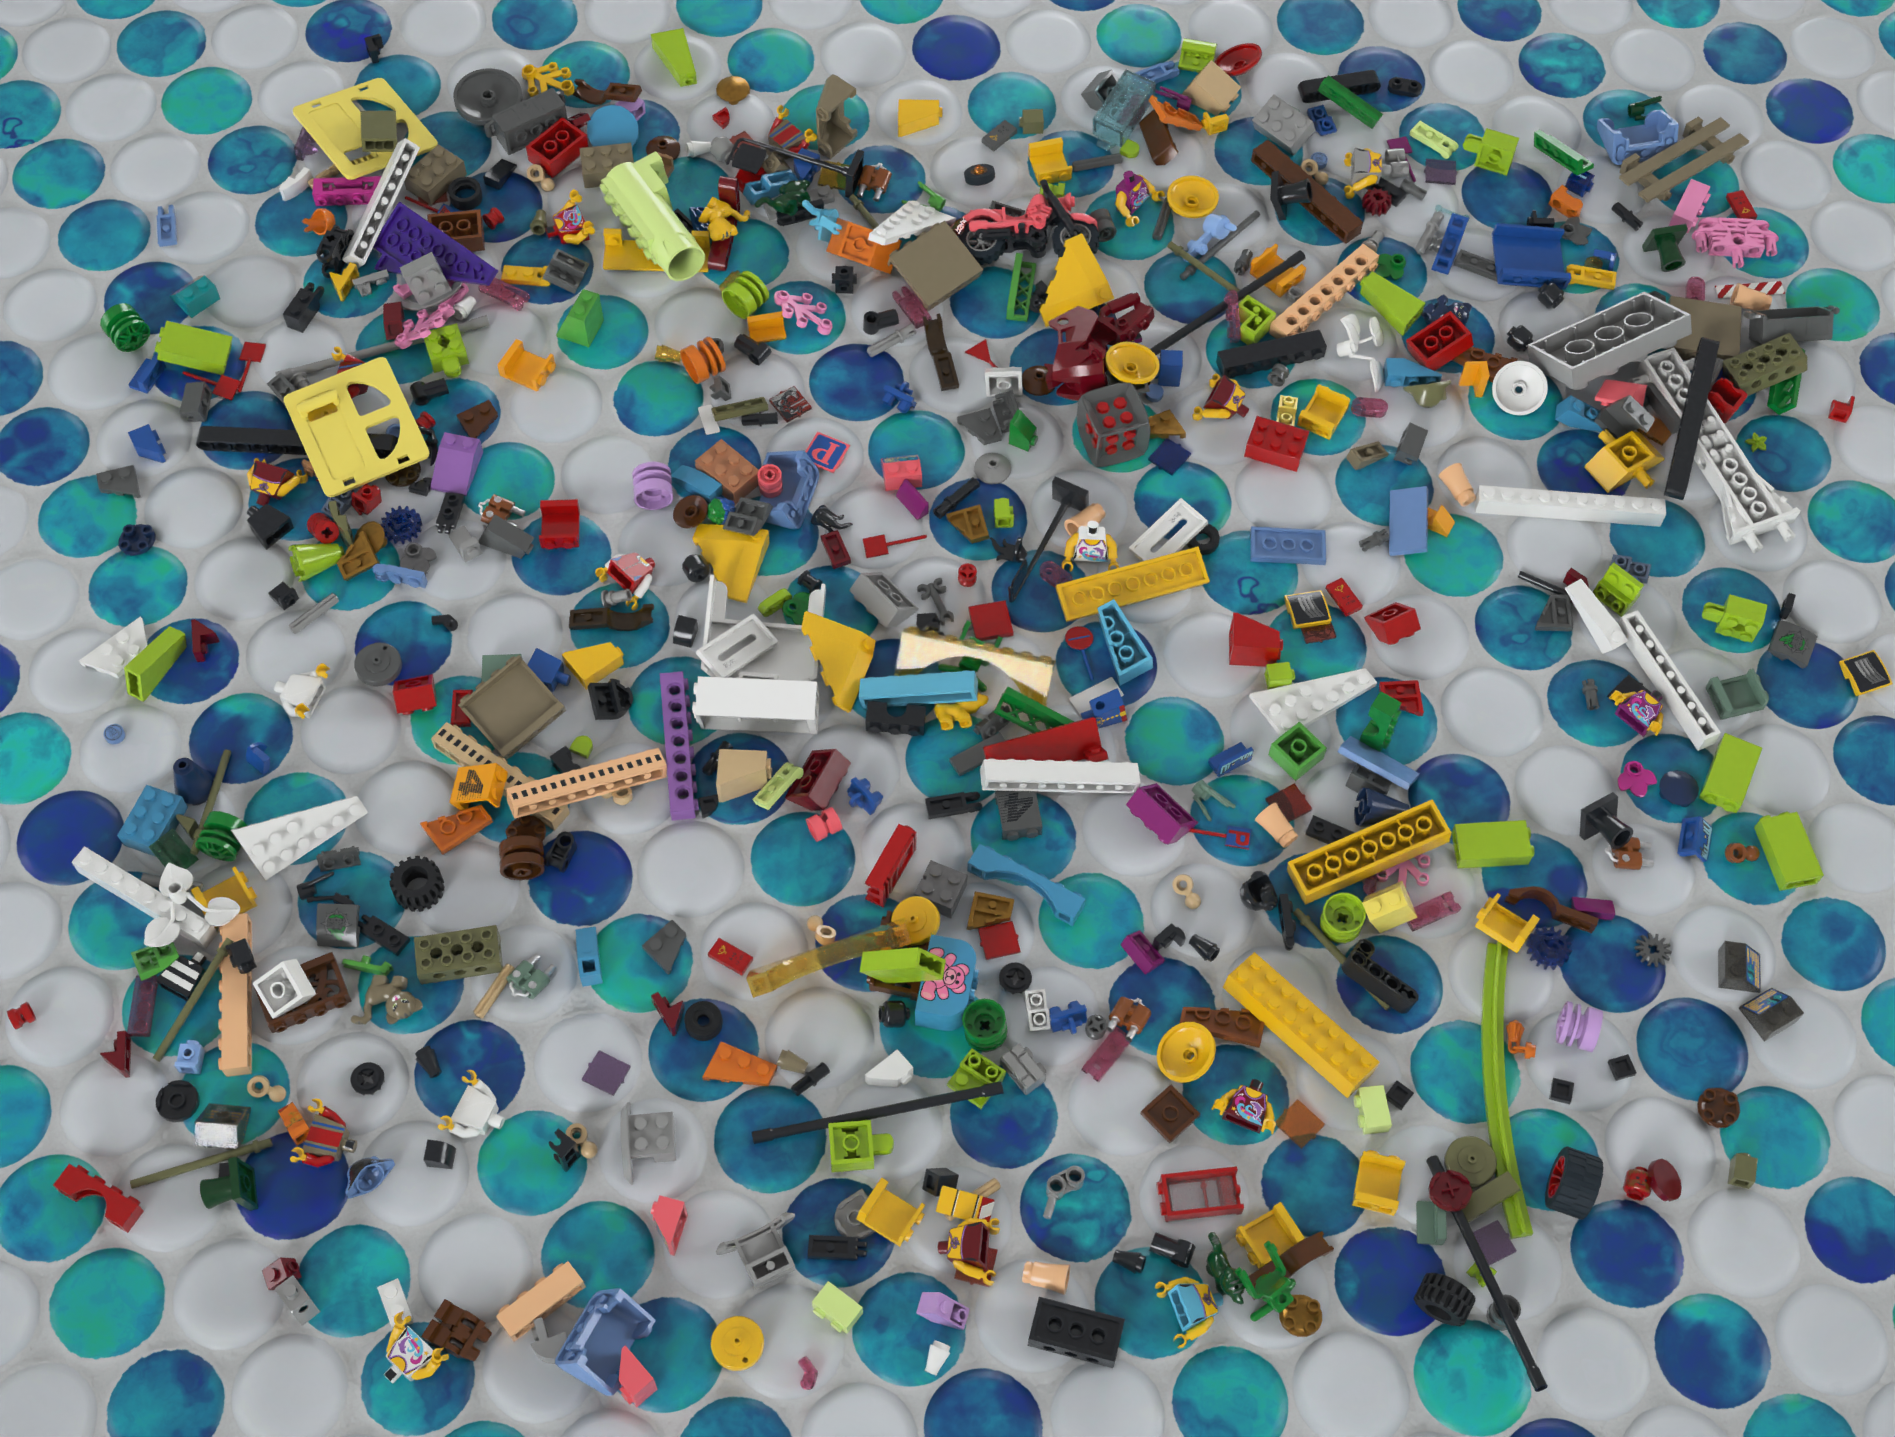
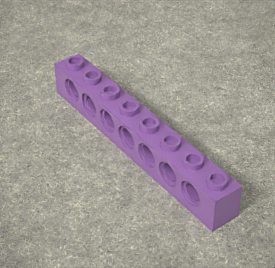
M683 671L660 673L672 821L696 818L695 811L699 810L698 799H694V793H697V783L692 779V776L696 775L695 764H691V758L695 757L694 747H690L689 742L693 741L692 729H688V724H692L691 712H687V707H690V698L685 693V690H689L688 678L684 679ZM677 726H681V727H682V728H680V729H674V728L677 727ZM678 761H685L682 764L677 763ZM680 778H686L684 781H678ZM683 795L688 796V797L685 798V799H681V798H680V797L683 796Z

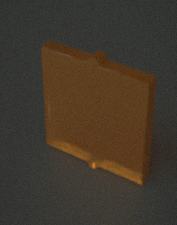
M1653 416L1655 420L1648 432L1645 433L1641 428L1636 431L1646 436L1649 440L1651 439L1663 446L1672 433L1662 420Z
M1298 1099L1288 1109H1284V1113L1275 1121L1276 1126L1301 1149L1311 1139H1315L1316 1134L1325 1126Z

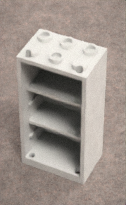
M698 676V683H694L696 702H693L692 710L694 718H696V722L699 723L701 729L818 734L820 695L817 681Z

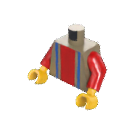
M779 105L777 107L779 116L775 118L768 134L769 145L798 153L801 148L807 150L810 145L809 142L816 141L817 135L810 128L803 134L787 119L783 120V117L789 115V110L785 108L782 113L784 107ZM766 149L768 156L774 153L785 160L791 158L790 156Z
M312 1099L313 1102L317 1103V1108L314 1109L312 1106H308V1110L310 1112L318 1111L319 1115L315 1114L303 1148L295 1147L291 1150L296 1152L298 1157L291 1156L290 1160L291 1162L302 1160V1163L321 1167L331 1164L333 1161H340L343 1151L354 1153L357 1148V1141L348 1139L350 1133L346 1128V1123L336 1112L326 1106L322 1107L323 1104L320 1099Z

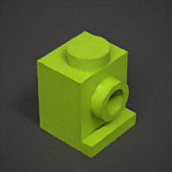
M994 499L995 528L1013 527V506H1009V499Z

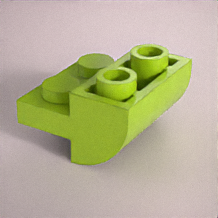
M1184 38L1178 69L1199 73L1211 60L1214 62L1217 43Z
M1613 563L1592 593L1598 600L1622 617L1637 601L1644 585L1616 563Z
M971 1048L961 1061L957 1071L948 1081L947 1086L953 1091L980 1087L984 1084L1002 1082L1006 1071ZM979 1097L968 1101L982 1109L990 1097Z

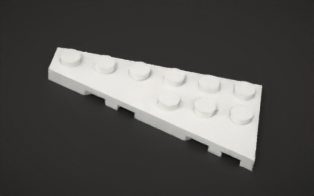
M908 201L870 232L868 240L885 246L898 242L899 238L902 237L908 239L911 234L918 236L924 231L927 233L936 223L940 224L946 221L947 224L954 225L956 218L936 211L933 207L920 205L917 201Z
M1364 668L1250 693L1249 698L1279 736H1282L1298 722H1301L1305 727L1309 726L1376 686L1377 681Z
M352 796L322 806L272 818L264 822L232 829L231 831L264 880H267L367 814L368 811L358 796Z

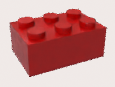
M562 117L526 146L528 161L543 167L545 173L553 178L580 156V148L589 147L587 134Z
M1451 311L1406 340L1408 352L1421 366L1436 371L1474 346L1472 333Z
M1256 416L1244 457L1297 472L1307 444L1309 431Z

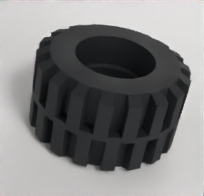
M415 856V859L407 857L405 862L401 860L399 862L400 866L393 868L394 873L390 874L391 880L389 881L397 903L406 910L409 908L412 912H415L416 909L421 912L424 911L423 908H432L431 905L433 903L436 905L439 902L438 898H442V891L445 888L438 866L435 865L434 861H429L427 857L422 859L420 856ZM416 878L427 879L426 884L422 888L417 890L407 889L408 884Z
M1426 1273L1414 1297L1417 1306L1427 1315L1442 1323L1453 1326L1465 1324L1476 1301L1473 1293L1462 1283L1438 1273Z

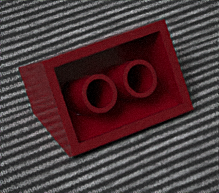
M837 749L812 750L802 767L804 771L803 776L793 782L785 798L811 811L824 810L828 807L833 794L838 790L839 783L847 774V769L851 762Z

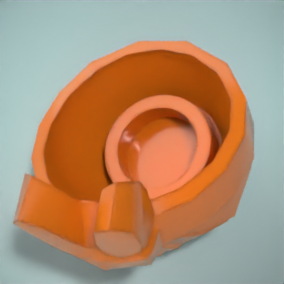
M320 208L314 211L311 219L304 218L302 223L308 225L304 232L314 231L318 235H325L327 230H332L336 221L331 211Z

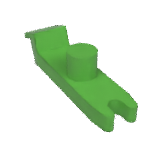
M365 955L362 956L361 962L343 959L341 963L344 968L387 976L391 971H394L392 965L386 961L381 966L370 964L372 958Z

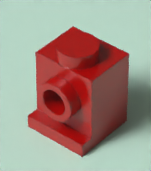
M365 484L356 493L353 492L351 494L353 507L366 515L382 502L381 491L376 485L370 486Z

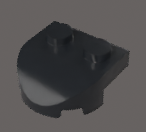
M610 679L608 683H589L588 685L595 720L619 719L627 713L633 702V694L630 688H625L620 684V680Z

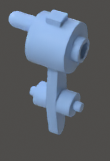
M1208 215L1203 223L1204 234L1197 241L1190 240L1188 242L1187 253L1193 257H1196L1198 254L1204 255L1208 251L1207 244L1211 238L1224 239L1229 234V231H1236L1237 226L1230 223L1225 215Z

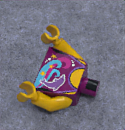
M1126 171L1123 174L1124 179L1116 186L1115 206L1117 211L1123 217H1126V225L1134 227L1135 224L1139 223V218L1137 216L1131 217V215L1150 197V193L1152 194V200L1156 202L1161 201L1158 195L1165 197V193L1163 191H1156L1155 187L1142 175Z
M1615 690L1609 699H1613L1616 706L1619 704L1615 715L1643 737L1649 730L1654 732L1655 736L1659 734L1663 726L1664 717L1661 712L1663 705L1659 702L1663 698L1660 692L1654 690L1651 694H1648L1645 690H1640L1637 693L1629 692L1622 694L1620 691Z

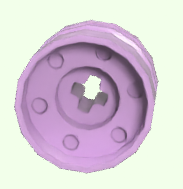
M646 462L634 468L632 472L634 501L638 507L647 510H658L672 503L671 469L667 465L659 462Z
M1566 1001L1556 1024V1043L1563 1044L1566 1038V1045L1571 1046L1576 1038L1578 1049L1593 1052L1602 1026L1603 1011L1587 1007L1584 1015H1582L1580 1004H1576L1573 1010V1002Z

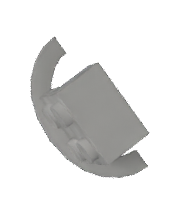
M432 252L400 267L404 280L418 302L413 303L409 300L402 302L403 308L407 310L420 311L435 307L455 295L463 282H454L450 287Z
M630 1102L621 1110L623 1173L625 1179L631 1185H633L631 1159L654 1157L655 1162L676 1161L675 1120L673 1112L630 1115Z
M785 1212L772 1222L747 1235L720 1243L716 1254L723 1255L737 1250L755 1290L795 1271V1264L777 1230L791 1222L795 1218V1214Z

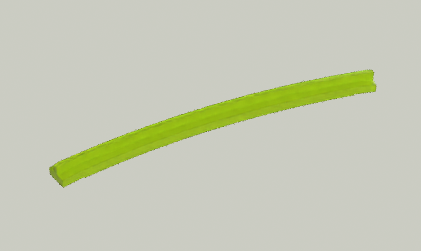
M1488 942L1484 966L1481 1011L1484 1100L1490 1146L1497 1159L1496 1178L1509 1171L1521 1190L1502 1202L1510 1237L1514 1239L1532 1236L1533 1230L1515 1156L1506 1091L1504 993L1508 947L1503 946L1500 942H1497V944Z

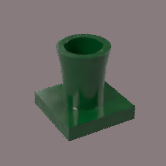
M1681 224L1652 229L1643 243L1642 248L1644 252L1658 250L1661 270L1663 272L1674 271L1685 265L1686 261L1680 252L1678 244L1688 231L1687 225Z
M238 1157L228 1159L229 1176L204 1179L200 1182L201 1198L208 1209L229 1200L237 1202L249 1211L258 1209L254 1168Z

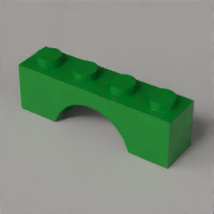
M1380 691L1368 713V716L1373 720H1370L1362 732L1359 741L1379 752L1383 748L1387 749L1395 732L1394 729L1398 723V718L1402 713L1399 710L1402 702Z

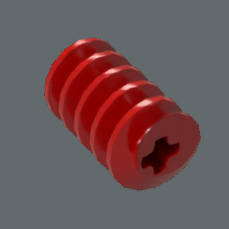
M314 513L309 517L307 529L318 541L329 544L338 538L339 528L328 516L323 513Z

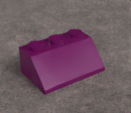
M1157 783L1139 787L1126 804L1130 812L1134 816L1139 817L1144 822L1145 827L1154 831L1158 835V839L1167 845L1176 843L1191 828L1198 824Z

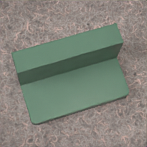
M1417 1201L1418 1244L1443 1245L1447 1239L1446 1210L1440 1209L1430 1201Z

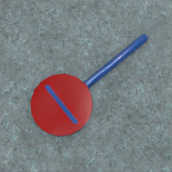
M1082 626L1070 628L1066 632L1065 642L1071 649L1082 652L1090 680H1094L1085 650L1093 643V634Z

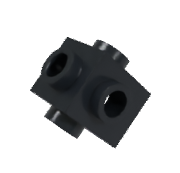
M836 266L835 273H832V284H835L836 293L853 294V285L857 284V274H854L853 266Z

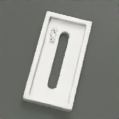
M1180 498L1129 547V551L1141 561L1179 552L1208 524V520ZM1179 521H1187L1157 552H1151V549L1157 542L1170 532Z
M753 613L699 648L696 654L716 677L727 678L776 646L778 640ZM749 636L755 638V641L726 660H718L719 655H722Z

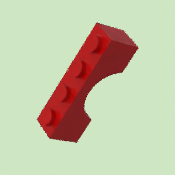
M68 1164L53 1186L60 1193L75 1202L91 1195L105 1198V1217L110 1223L128 1233L144 1212L139 1206L141 1202L132 1196L126 1198L122 1195L123 1191L114 1185L111 1188L104 1185L106 1181L99 1176H89V1171L80 1165L74 1167Z

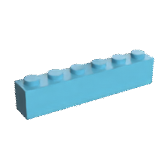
M969 670L860 679L859 700L863 709L867 708L868 701L887 702V707L907 706V704L924 705L977 701L978 680L975 671Z

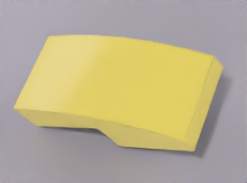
M1280 395L1277 422L1294 426L1298 398Z

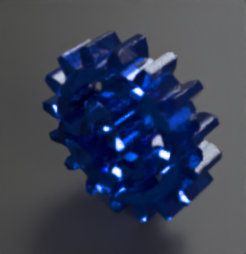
M398 506V510L391 508V513L385 512L386 518H381V526L384 528L385 537H387L388 541L393 539L394 544H397L398 541L404 544L405 540L412 542L411 538H417V532L422 531L421 526L423 524L420 514L416 513L414 508L409 510L408 506L405 509Z
M1543 926L1541 931L1538 928L1535 929L1534 934H1530L1529 940L1526 943V946L1529 947L1526 953L1532 954L1530 961L1536 960L1537 967L1543 964L1544 970L1548 966H1551L1552 970H1555L1557 965L1561 968L1564 962L1567 963L1572 953V950L1569 949L1571 942H1566L1568 936L1560 935L1562 930L1555 932L1553 926L1550 930H1547L1546 926Z

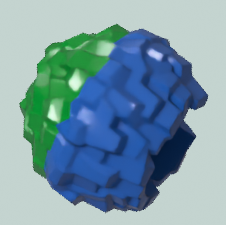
M715 497L708 504V518L717 525L725 524L729 511L735 512V502L726 498Z

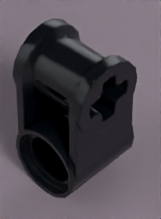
M565 831L558 834L551 849L545 856V866L548 867L550 865L558 868L562 873L566 871L577 848L575 839L570 832ZM566 841L571 842L567 846H562V844Z

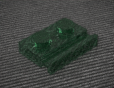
M171 829L149 846L150 850L165 867L168 863H172L175 866L187 869L199 860L196 855L190 853L191 849L174 829Z

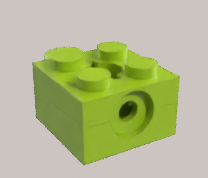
M1486 128L1483 137L1468 134L1463 142L1464 150L1477 153L1474 166L1507 176L1519 138Z
M457 323L430 330L431 334L424 338V342L434 373L444 371L448 378L458 377L461 374V366L469 364V360Z
M1729 594L1723 606L1711 602L1705 603L1702 618L1717 623L1716 633L1752 643L1764 624L1767 604Z
M871 1120L828 1123L832 1172L874 1169V1156L891 1154L894 1149V1140L890 1134H872Z

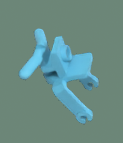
M808 200L802 201V205L812 215L817 216L816 219L809 221V225L814 226L815 230L819 231L818 240L829 243L832 233L835 235L840 234L839 231H836V229H842L841 225L836 224L837 218H839V213L836 209H818Z

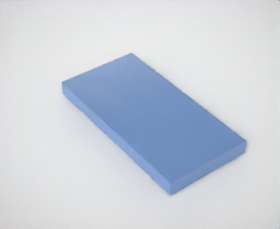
M1427 486L1390 490V556L1428 552Z
M1251 526V561L1325 565L1326 532L1325 530Z
M1352 736L1338 750V753L1405 790L1409 789L1420 774Z

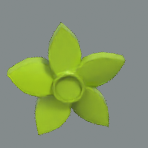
M1754 432L1752 439L1745 440V443L1752 445V452L1757 449L1766 451L1765 441L1767 437H1759Z

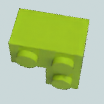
M1247 295L1236 308L1235 319L1242 323L1238 339L1247 345L1258 343L1268 333L1276 313Z

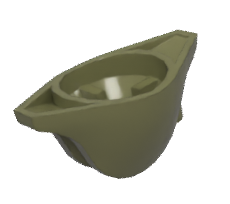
M1451 380L1405 386L1403 390L1410 393L1421 407L1431 408L1436 406L1441 400L1447 399L1445 388L1451 384Z

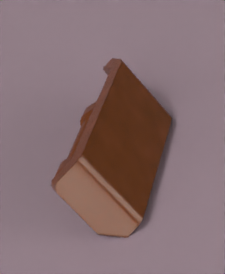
M1153 109L1139 122L1153 162L1156 165H1166L1177 156L1179 151L1172 140L1168 124L1161 122L1158 114Z

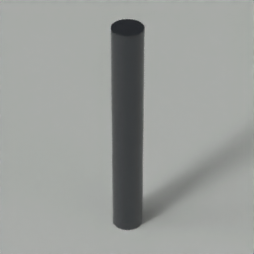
M1520 571L1518 578L1557 595H1568L1565 589L1523 571Z

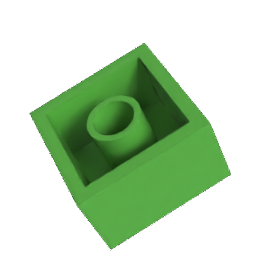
M1298 722L1271 744L1268 755L1297 781L1324 759L1327 748L1301 722Z

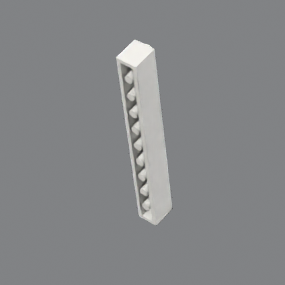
M1479 485L1475 495V513L1657 527L1661 526L1666 516L1665 499L1485 485Z

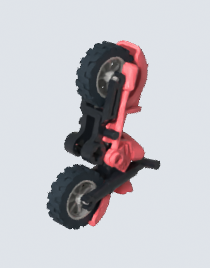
M1043 179L1040 181L1044 196L1042 194L1033 196L1026 209V214L1012 217L1006 214L1005 207L991 210L975 209L965 214L958 221L957 226L960 233L958 238L980 265H984L985 263L991 264L994 260L997 261L1003 253H1012L1015 250L1022 249L1029 250L1034 258L1044 257L1051 230L1056 225L1058 227H1055L1052 234L1054 252L1056 255L1058 254V257H1062L1066 249L1063 247L1065 240L1081 233L1085 239H1089L1087 243L1092 253L1096 254L1099 247L1097 221L1084 213L1070 214L1068 211L1071 212V207H1075V196H1071L1070 192L1064 197L1057 198L1050 190L1047 180Z

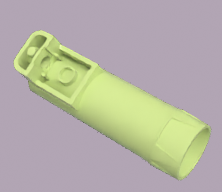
M655 151L634 163L625 162L615 166L601 180L599 185L601 191L605 194L603 198L606 204L612 206L611 209L614 215L620 217L619 220L622 226L627 227L631 238L635 237L639 249L643 248L646 258L648 260L651 259L654 264H658L670 279L684 281L693 277L702 268L705 261V253L696 242L694 236L673 212L665 186L669 180L660 155Z

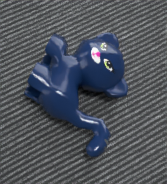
M1444 294L1437 298L1435 305L1432 303L1428 304L1421 315L1428 326L1451 311L1466 326L1472 305L1454 302L1447 306L1448 298Z

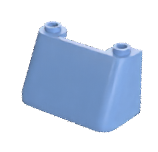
M1662 109L1649 112L1645 118V125L1614 129V122L1609 118H1602L1597 121V130L1610 160L1616 165H1622L1624 159L1635 153L1640 156L1639 162L1646 161L1677 143L1679 124Z
M804 450L767 452L763 466L773 464L780 468L783 491L775 498H767L761 495L760 502L769 503L773 506L765 523L789 529H799L802 526L817 486L819 470Z
M621 1288L598 1291L586 1305L559 1351L555 1364L563 1371L606 1396L614 1395L620 1388L619 1376L616 1372L620 1367L622 1348L626 1346L630 1349L635 1339L646 1338L651 1333L652 1326L656 1320Z

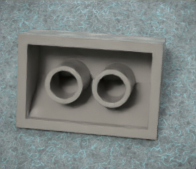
M882 572L861 573L849 590L854 595V598L862 603L866 610L879 620L878 622L886 628L897 627L919 609Z

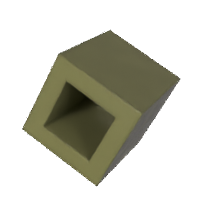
M1043 109L1022 110V117H1019V127H1022L1023 134H1043Z
M1736 1153L1730 1160L1728 1184L1749 1189L1756 1180L1758 1158L1751 1157L1747 1153Z

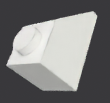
M897 1049L865 1074V1082L867 1085L899 1087L901 1084H907L913 1078V1066Z

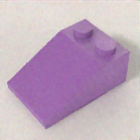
M444 433L437 453L430 486L431 490L467 496L483 454L480 439Z

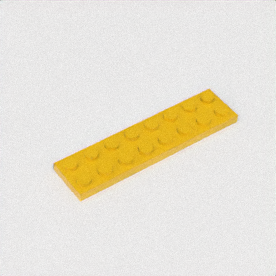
M1198 546L1057 584L1055 588L1065 620L1069 622L1098 614V607L1113 599L1119 607H1124L1208 584L1210 580Z

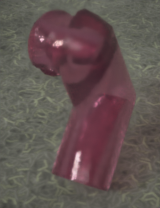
M1375 875L1365 879L1363 890L1368 895L1374 893L1377 889L1378 879Z
M804 1356L798 1361V1364L804 1371L800 1385L805 1390H811L816 1384L818 1371L808 1357Z

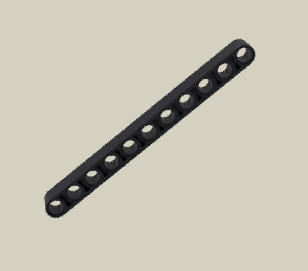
M1704 337L1700 339L1664 496L1683 500L1686 494L1720 345L1719 341Z
M202 426L199 428L196 446L206 451L307 455L296 430ZM367 433L380 459L388 457L398 442V438L394 435Z

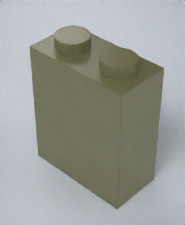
M361 111L362 152L394 151L397 145L396 111Z

